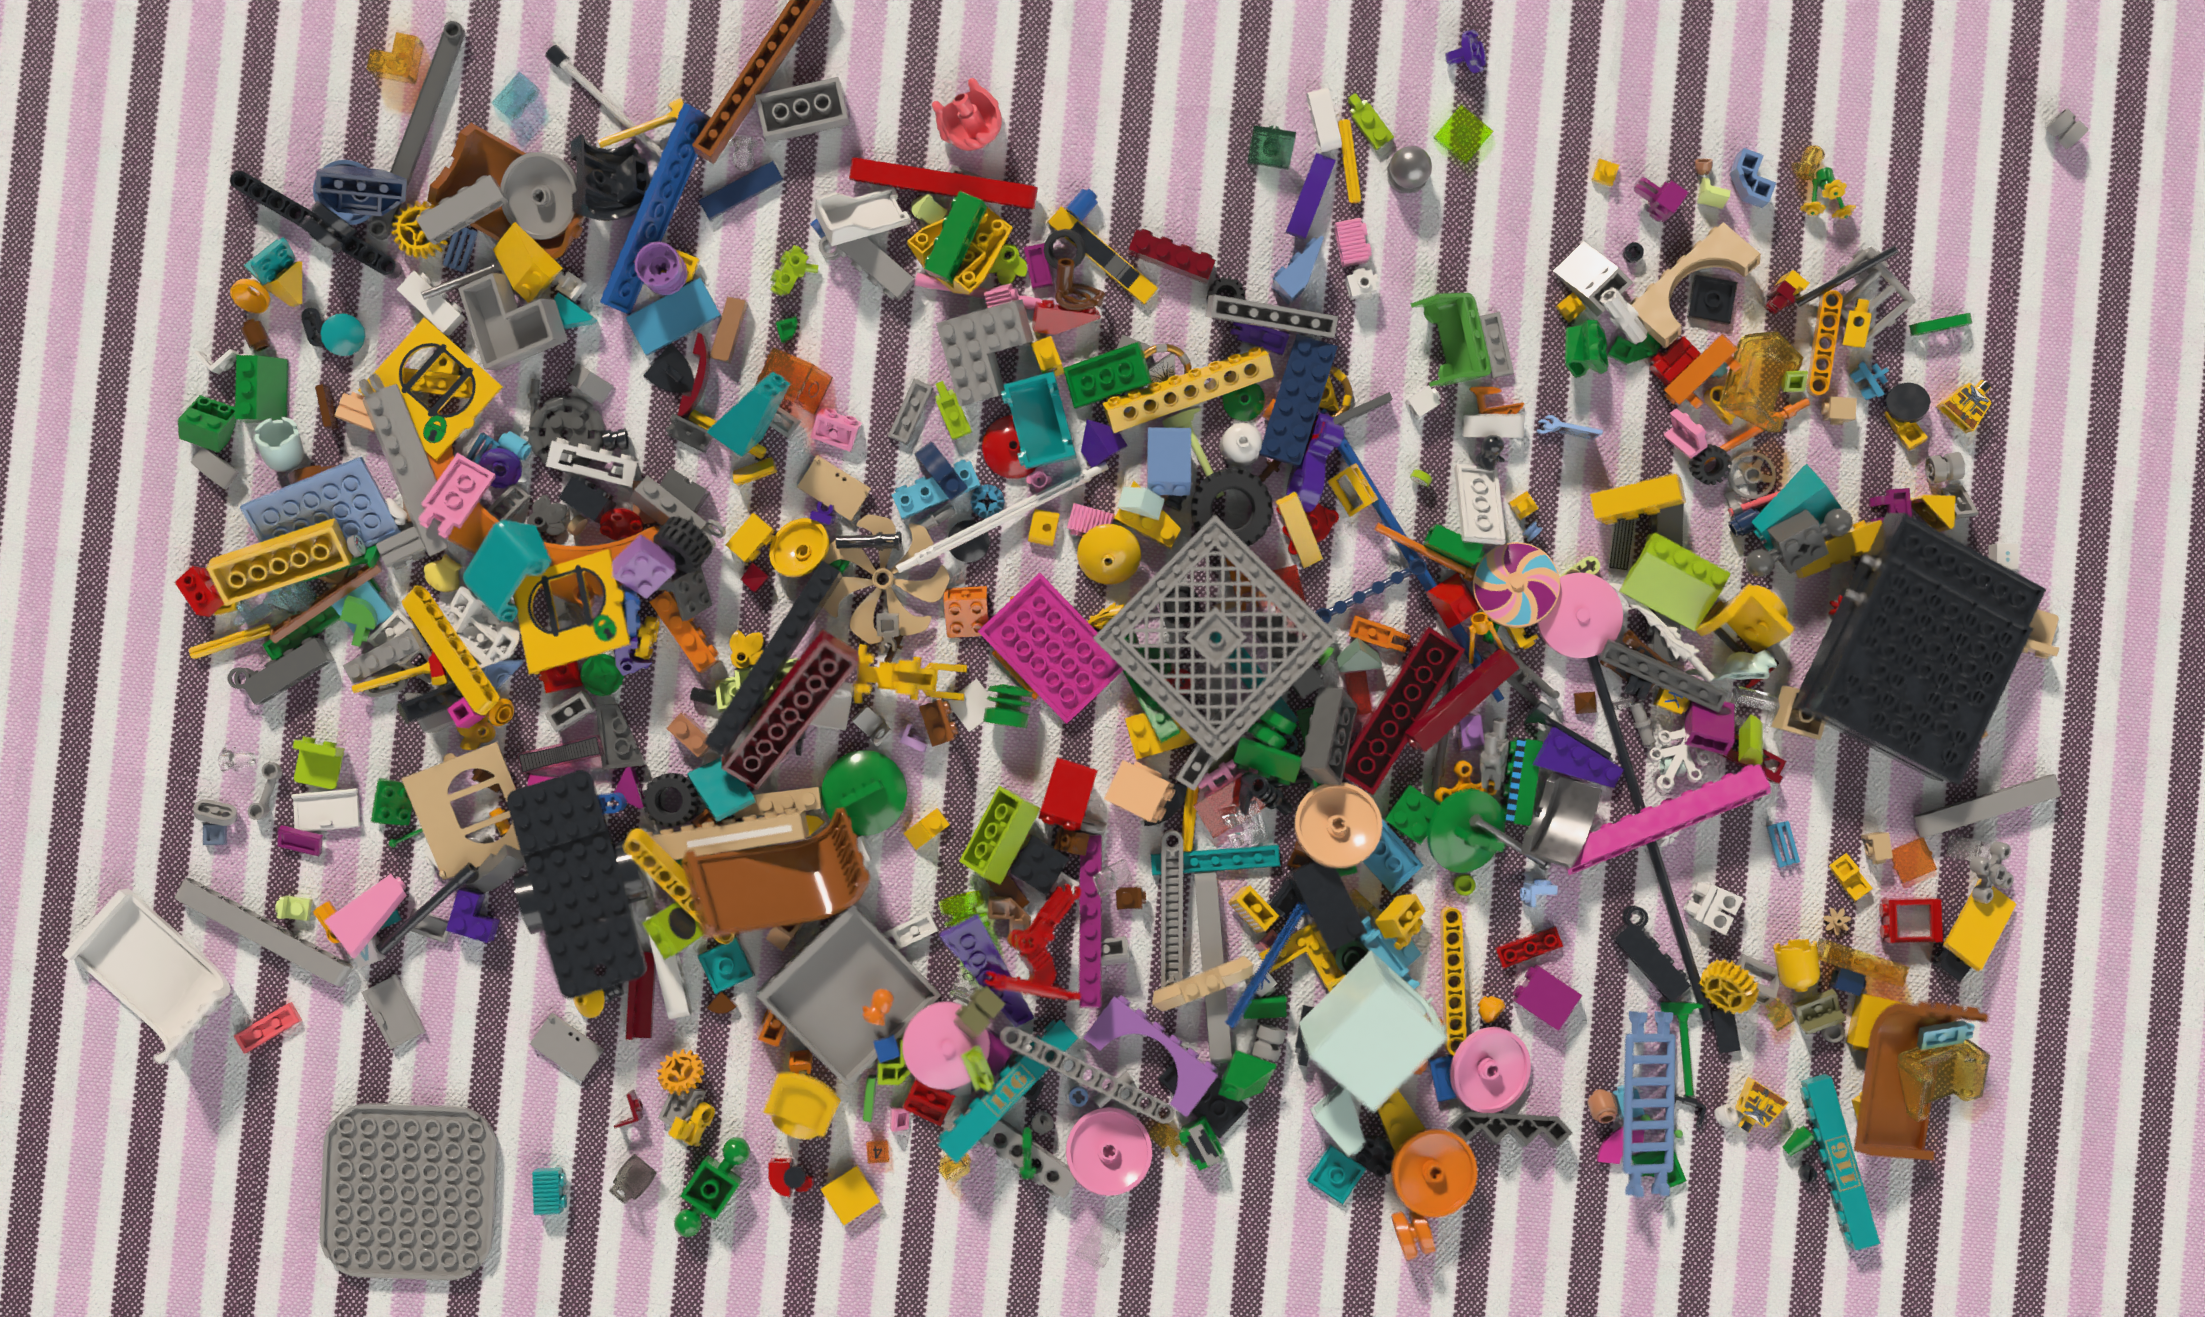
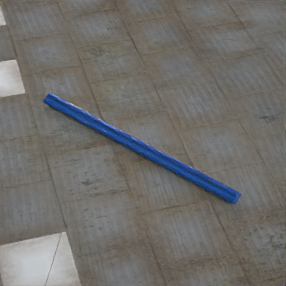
M1299 902L1297 907L1295 906L1296 909L1292 911L1293 913H1291L1290 918H1288L1289 920H1287L1286 925L1278 934L1279 936L1274 941L1275 943L1271 945L1272 948L1270 947L1262 964L1260 963L1259 968H1257L1258 970H1256L1255 975L1250 980L1251 982L1247 984L1248 987L1246 986L1238 1003L1236 1002L1237 1005L1233 1007V1012H1230L1231 1014L1226 1019L1225 1023L1229 1027L1236 1028L1237 1021H1240L1239 1018L1241 1019L1240 1016L1243 1017V1011L1246 1012L1244 1009L1247 1010L1246 1007H1249L1247 1004L1250 1005L1248 1002L1251 1003L1250 1000H1253V995L1256 996L1254 993L1259 991L1257 990V988L1260 989L1258 986L1263 984V979L1267 977L1268 970H1271L1270 968L1274 966L1272 963L1277 961L1278 954L1283 952L1281 949L1284 950L1282 947L1287 945L1285 942L1288 943L1287 940L1291 938V933L1294 934L1292 931L1297 929L1295 928V926L1298 927L1296 924L1299 925L1298 922H1301L1299 919L1302 920L1301 917L1303 918L1304 911Z

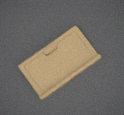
M818 455L815 456L814 461L797 486V488L816 500L822 501L824 505L828 507L830 504L834 505V511L850 521L854 520V516L871 491L870 487Z

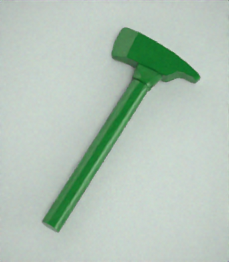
M376 544L366 548L364 555L353 557L350 565L290 585L302 584L366 563L369 568H373L379 560L380 553Z
M1685 1001L1661 1002V1011L1673 1012V1016L1676 1015L1679 1022L1685 1095L1692 1096L1694 1091L1688 1017L1694 1009L1703 1008V1004Z

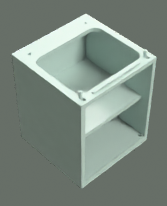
M1372 951L1299 1022L1309 1056L1373 1112L1448 1038L1444 1031L1447 1026L1445 1024L1442 1026L1435 1009L1430 1004L1433 998L1431 997L1427 1001ZM1427 1012L1429 1014L1431 1021L1425 1016Z

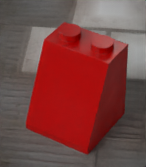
M1057 757L1038 819H1042L1046 824L1053 825L1055 823L1061 825L1069 831H1079L1098 770Z

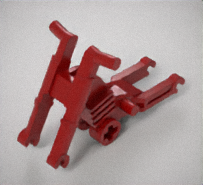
M1064 884V891L1062 887L1057 886L1029 928L1026 930L1015 929L1009 933L1008 944L1011 948L1019 950L1017 955L1029 970V979H1020L1021 977L1018 976L1014 978L987 971L986 974L991 976L992 979L985 980V984L994 985V988L998 990L1005 989L1020 992L1022 995L1031 994L1069 1001L1081 999L1080 992L1067 991L1059 983H1055L1052 986L1056 978V970L1053 958L1046 949L1048 941L1054 939L1053 931L1056 925L1061 921L1074 901L1081 896V889L1079 887H1074L1075 893L1073 894L1069 884Z

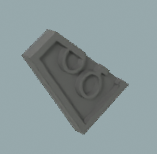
M620 705L596 706L602 770L647 765Z

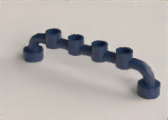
M1416 558L1404 570L1391 573L1388 578L1372 583L1369 588L1353 593L1352 597L1334 603L1329 609L1320 608L1315 611V614L1328 624L1332 616L1344 613L1347 608L1363 603L1366 598L1374 594H1381L1385 588L1400 584L1403 579L1410 575L1420 576L1424 574L1427 564L1423 559Z

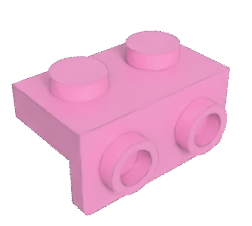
M1677 408L1670 412L1673 427L1664 433V437L1689 458H1693L1708 447L1705 438L1706 431L1700 424L1696 425L1688 414H1683Z

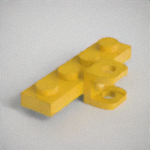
M443 354L433 365L431 371H428L411 391L444 395L459 379V365L447 354ZM404 368L403 377L405 384L415 375L418 369ZM469 378L453 397L470 399L473 387L472 379Z

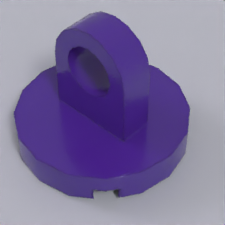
M1475 30L1463 32L1462 48L1447 52L1445 54L1446 63L1457 64L1466 61L1472 73L1482 72L1484 70L1482 66H1485L1486 55L1483 43L1481 41L1478 42L1476 38L1479 37V34Z

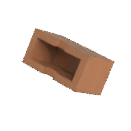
M680 713L666 728L697 757H703L710 749L704 744L708 733L686 713Z

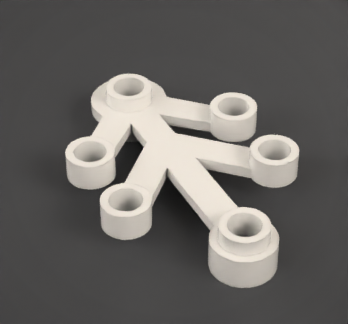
M1685 724L1682 730L1674 732L1664 730L1657 737V741L1661 745H1667L1673 740L1683 739L1681 745L1665 749L1652 748L1648 754V758L1652 762H1658L1660 759L1674 756L1665 775H1661L1655 782L1656 790L1662 794H1667L1673 789V777L1682 760L1688 772L1687 778L1690 782L1696 783L1702 777L1701 771L1694 765L1689 752L1690 746L1685 745ZM1665 735L1668 740H1663L1661 736ZM1694 747L1697 754V763L1702 766L1707 765L1711 760V755L1704 749ZM1653 752L1657 753V754L1659 755V757H1658V758L1654 757V756L1652 755V753H1653ZM1700 756H1705L1707 761L1701 760ZM1691 773H1696L1698 778H1693ZM1662 780L1668 781L1669 785L1663 784Z

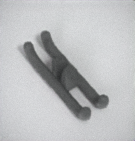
M1500 639L1505 651L1509 652L1520 667L1506 681L1533 706L1542 701L1525 687L1530 681L1551 698L1558 699L1560 693L1550 687L1505 646L1502 639ZM1494 641V646L1498 649L1499 647L1496 641ZM1485 651L1482 655L1483 659L1486 660L1491 653Z

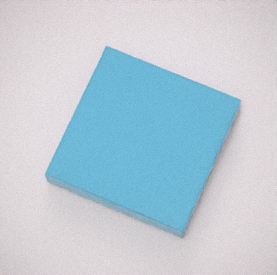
M369 580L332 605L341 616L344 602L348 595L366 600L376 610L378 617L376 627L394 613ZM345 622L352 632L355 633L357 625Z

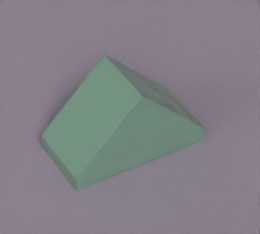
M1358 637L1336 657L1339 672L1382 668L1379 653Z

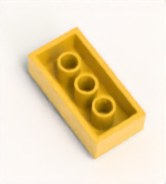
M1677 474L1590 494L1594 517L1597 521L1605 523V525L1615 524L1618 522L1617 519L1626 518V520L1639 518L1638 514L1647 513V515L1658 514L1660 509L1686 503L1682 480Z

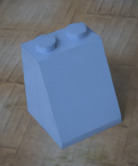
M1148 428L1147 489L1158 496L1190 495L1191 428Z

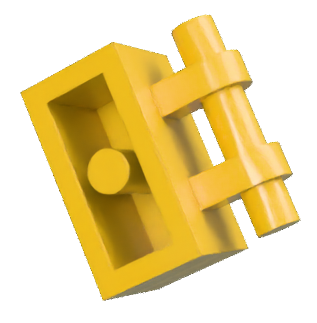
M1416 894L1397 896L1375 920V923L1385 939L1397 937L1394 947L1397 950H1401L1411 942V937L1417 935L1421 930L1423 920L1420 917L1425 913V909Z

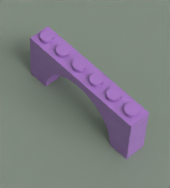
M1115 995L1083 1038L1100 1051L1113 1039L1127 1034L1146 1035L1162 1043L1171 1053L1178 1071L1177 1089L1170 1101V1105L1187 1117L1218 1076L1216 1072L1217 1067L1209 1061L1205 1063L1198 1058L1200 1055L1190 1047L1188 1050L1181 1045L1182 1041L1172 1034L1171 1037L1164 1032L1165 1028L1156 1021L1154 1023L1150 1022L1147 1019L1148 1015L1139 1008L1137 1010L1133 1009L1130 1006L1131 1002L1122 995L1120 997Z

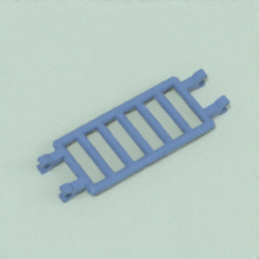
M1629 1011L1632 1033L1627 1034L1625 1037L1622 1170L1625 1174H1629L1625 1195L1644 1197L1641 1174L1654 1173L1651 1194L1670 1196L1667 1172L1673 1171L1676 1037L1670 1033L1673 1012L1655 1011L1657 1034H1644V1024L1647 1021L1648 1012ZM1634 1042H1667V1055H1634ZM1633 1064H1666V1077H1633ZM1666 1085V1099H1633V1086ZM1666 1107L1665 1120L1632 1121L1633 1108ZM1665 1129V1142L1632 1143V1130ZM1665 1151V1163L1631 1165L1632 1152Z

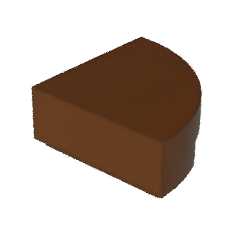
M720 992L707 1009L714 1013L722 1014L732 1011L738 1005L724 992Z

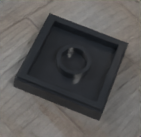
M1696 274L1693 279L1687 317L1729 325L1738 282Z

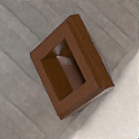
M1595 691L1573 693L1575 714L1597 712Z

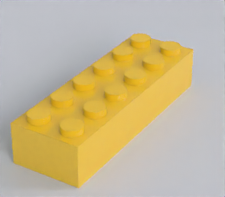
M336 518L211 558L206 568L226 606L350 565L353 555L348 549L347 541Z

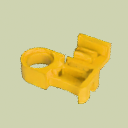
M701 1102L695 1108L689 1123L676 1116L668 1135L674 1139L682 1140L690 1146H700V1138L706 1126H710L715 1115V1108L706 1102Z

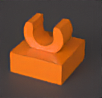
M810 1049L790 1052V1072L799 1074V1071L807 1070V1074L811 1073L813 1055Z

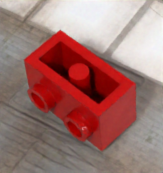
M191 566L174 582L196 615L210 617L224 605L207 568Z

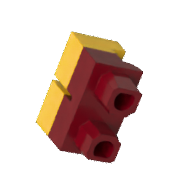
M1796 271L1788 272L1779 279L1766 295L1770 299L1764 308L1773 315L1777 311L1780 312L1782 309L1793 304L1795 301L1794 295L1805 290L1810 283Z

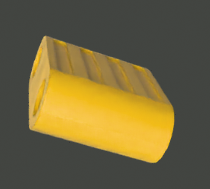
M1035 508L1028 542L1053 547L1060 513Z

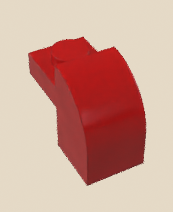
M771 1158L768 1162L769 1183L773 1190L781 1196L790 1197L793 1193V1189L789 1188L784 1182V1174L789 1167L793 1166V1158ZM806 1175L804 1184L795 1189V1191L806 1192L808 1189H811L814 1185V1175Z

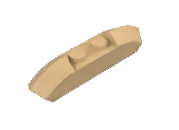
M1245 956L1160 988L1154 991L1152 1005L1163 1012L1236 984L1253 976L1254 964Z

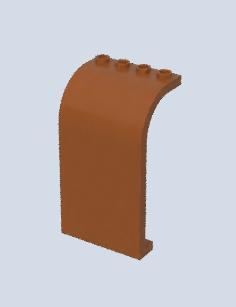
M845 808L836 809L830 824L822 832L800 842L696 856L694 850L686 851L682 865L703 938L821 920L836 915L855 904L862 897L870 882V875L867 870L865 871L863 854L858 850L857 836L852 832L851 818L849 815L847 816Z
M1918 1001V1004L1896 1003L1880 1013L1874 1022L1869 1039L1854 1151L1868 1156L1934 1160L1935 1152L1925 1149L1939 1047L1921 1050L1917 1046L1919 1028L1955 1022L1959 1019L1988 1023L1989 1014L1981 1013L1980 1008L1966 1006V1009H1964V1006L1950 1004V1008H1948L1947 1004L1934 1002V1006H1932L1931 1002Z

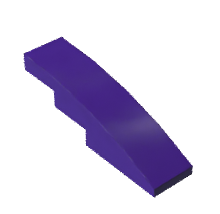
M1318 153L1315 154L1285 233L1303 240L1306 239L1336 160Z

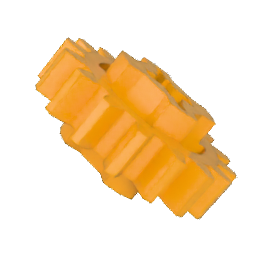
M684 1049L680 1051V1054L673 1051L672 1057L666 1055L667 1061L659 1063L662 1069L657 1070L659 1075L657 1079L663 1090H668L669 1094L676 1091L677 1095H680L683 1090L688 1094L689 1088L696 1089L695 1083H701L702 1079L700 1076L705 1075L702 1060L698 1054L694 1055L692 1050L687 1054Z

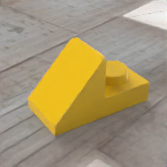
M937 807L903 834L915 850H917L948 827L950 823Z

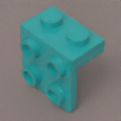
M281 238L272 242L244 264V266L262 285H265L267 282L274 280L282 270L290 267L296 260V257L288 241L285 238Z

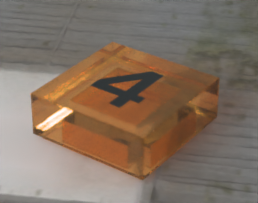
M888 1139L866 1142L868 1164L890 1161Z

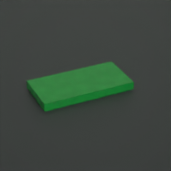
M1135 342L1063 368L1074 409L1152 383L1141 342Z

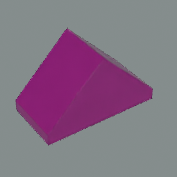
M627 767L614 793L623 794L626 797L627 803L635 807L645 808V804H642V799L645 796L643 795L635 767Z

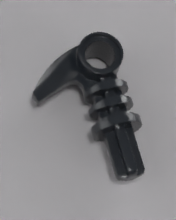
M1246 772L1241 777L1239 792L1241 814L1248 815L1253 797L1261 800L1268 809H1277L1283 815H1288V813L1292 812V805L1283 799V793L1271 786L1265 777L1253 772Z

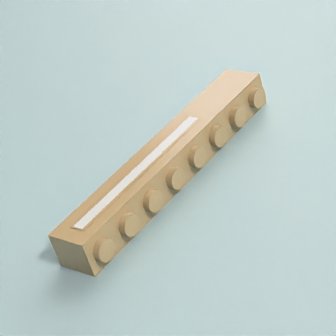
M798 808L787 809L785 814L777 815V811L764 813V817L756 818V815H749L743 817L742 821H736L735 818L722 820L723 824L715 825L714 821L702 823V827L694 828V825H687L681 827L680 831H673V828L660 830L661 834L653 835L652 831L646 832L674 860L683 859L686 851L694 850L696 856L801 840L809 836L805 810L798 811Z

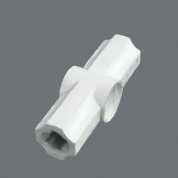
M1614 288L1606 290L1601 295L1602 299L1600 302L1611 315L1609 317L1610 320L1625 333L1632 343L1636 344L1644 341L1648 331L1637 316L1639 314L1636 309L1624 300L1618 290Z

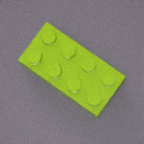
M998 786L959 862L980 876L1001 885L1041 808L1002 786Z

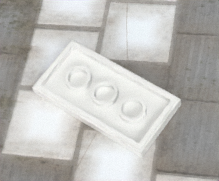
M1456 464L1454 471L1462 541L1503 545L1506 542L1497 468L1493 471H1488L1480 466Z

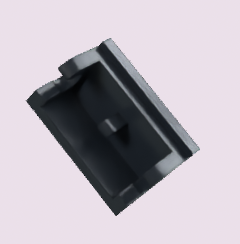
M1287 877L1267 902L1274 911L1285 919L1298 902V898Z

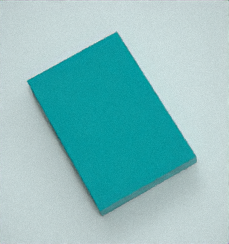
M722 757L687 773L689 780L717 822L756 803L754 796L743 781L721 769Z

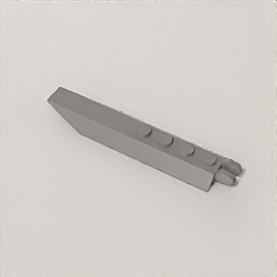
M374 373L369 377L371 386L366 379L359 381L360 390L366 396L364 397L363 404L410 519L429 556H432L448 548V540L438 535L439 532L437 531L442 522L433 518L430 526L425 528L419 524L421 521L418 519L425 511L421 504L437 483V480L398 385L395 384L384 388L380 377Z

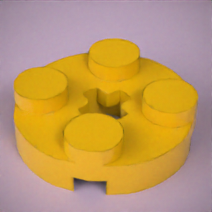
M646 616L644 625H641L638 637L642 639L641 644L638 643L637 645L638 648H636L635 656L648 660L651 658L654 649L650 647L657 641L660 627L659 618Z

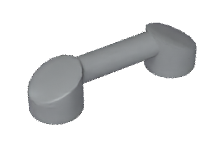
M268 762L262 767V775L267 779L260 802L253 803L248 808V816L253 820L264 819L270 812L268 805L276 780L282 777V769L275 762Z

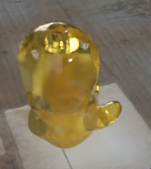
M1817 145L1808 146L1802 154L1801 161L1791 164L1793 173L1800 179L1813 180L1814 173L1824 160V150Z

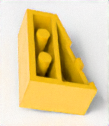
M1133 481L1131 487L1141 488L1135 481ZM1119 509L1114 517L1116 522L1170 550L1181 530L1163 509L1161 510L1159 520Z

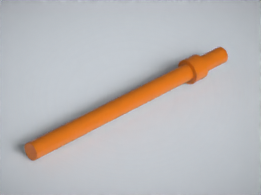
M1804 398L1793 405H1787L1778 414L1721 445L1720 448L1728 452L1782 420L1796 416L1798 411L1810 405L1809 400ZM1715 457L1709 458V459L1705 462V464L1709 463L1710 461H1712V460H1714V459H1716V458H1715Z
M1377 523L1375 526V531L1463 575L1464 579L1470 582L1473 580L1475 569L1471 567L1466 568L1380 523Z

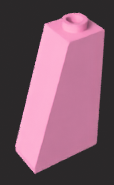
M392 874L388 875L325 920V923L353 959L360 954L407 896L403 890L406 888V885L399 877L395 879Z

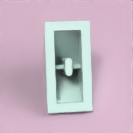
M1123 487L1117 508L1159 520L1164 499L1147 488Z

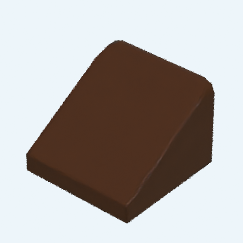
M1296 841L1287 865L1296 869L1313 859L1304 852L1299 842Z

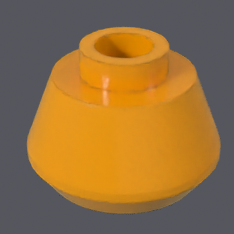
M499 699L496 705L486 714L490 723L494 726L507 724L514 714L513 703L508 699Z
M1484 996L1477 1006L1479 1007L1478 1013L1483 1022L1491 1024L1505 1008L1503 1000L1494 996L1489 998Z

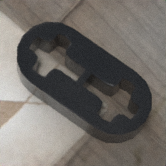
M306 308L301 314V320L307 339L312 346L324 348L322 339H320V343L314 340L317 338L316 330L321 335L322 325L325 322L324 316L315 308ZM311 313L317 315V317L314 318L315 326L313 322L308 320V318L311 317Z

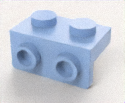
M1534 879V883H1523V888H1520V899L1529 907H1536V895L1557 894V885L1551 884V881L1547 879Z

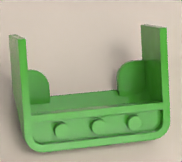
M1471 293L1436 294L1411 303V308L1424 307L1425 318L1430 323H1437L1446 364L1440 366L1438 372L1439 380L1430 382V387L1447 386L1490 375L1491 363L1476 300Z

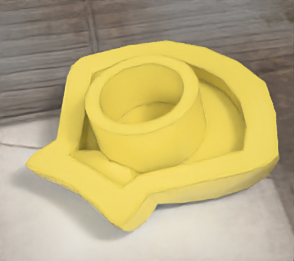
M445 554L441 560L427 563L424 566L426 581L434 589L441 592L458 590L460 586L459 570L462 568V565Z

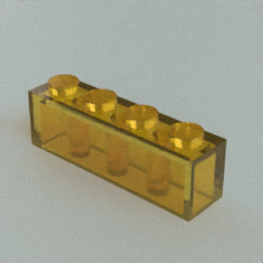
M1819 938L1817 948L1820 961L1904 987L1910 967Z

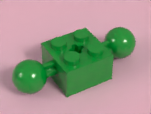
M734 1137L724 1144L722 1150L724 1159L721 1163L708 1155L681 1193L680 1197L692 1204L690 1209L680 1211L675 1217L674 1228L679 1235L683 1237L696 1235L702 1226L701 1214L703 1212L716 1220L743 1181V1178L731 1171L735 1165H741L749 1158L750 1146L743 1138ZM711 1184L715 1186L713 1191L709 1189Z

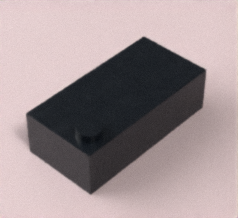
M1312 860L1286 873L1323 952H1331L1367 933L1336 868L1328 867Z

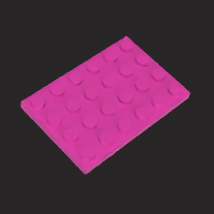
M1040 572L978 631L1066 724L1124 670L1093 639L1098 632Z

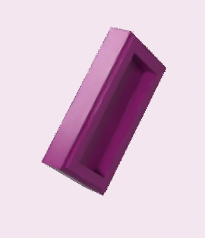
M1045 243L1024 247L1032 290L1053 286L1049 263L1045 259L1043 251Z
M283 825L279 827L278 847L318 857L322 853L323 835Z

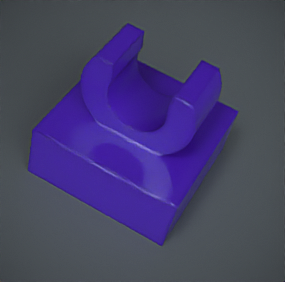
M819 501L817 511L812 510L809 519L833 525L836 516L830 514L834 511V505L830 504L828 511H824L822 509L823 502Z

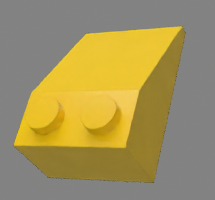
M516 222L511 225L493 248L513 289L528 303H531L543 294L563 269Z

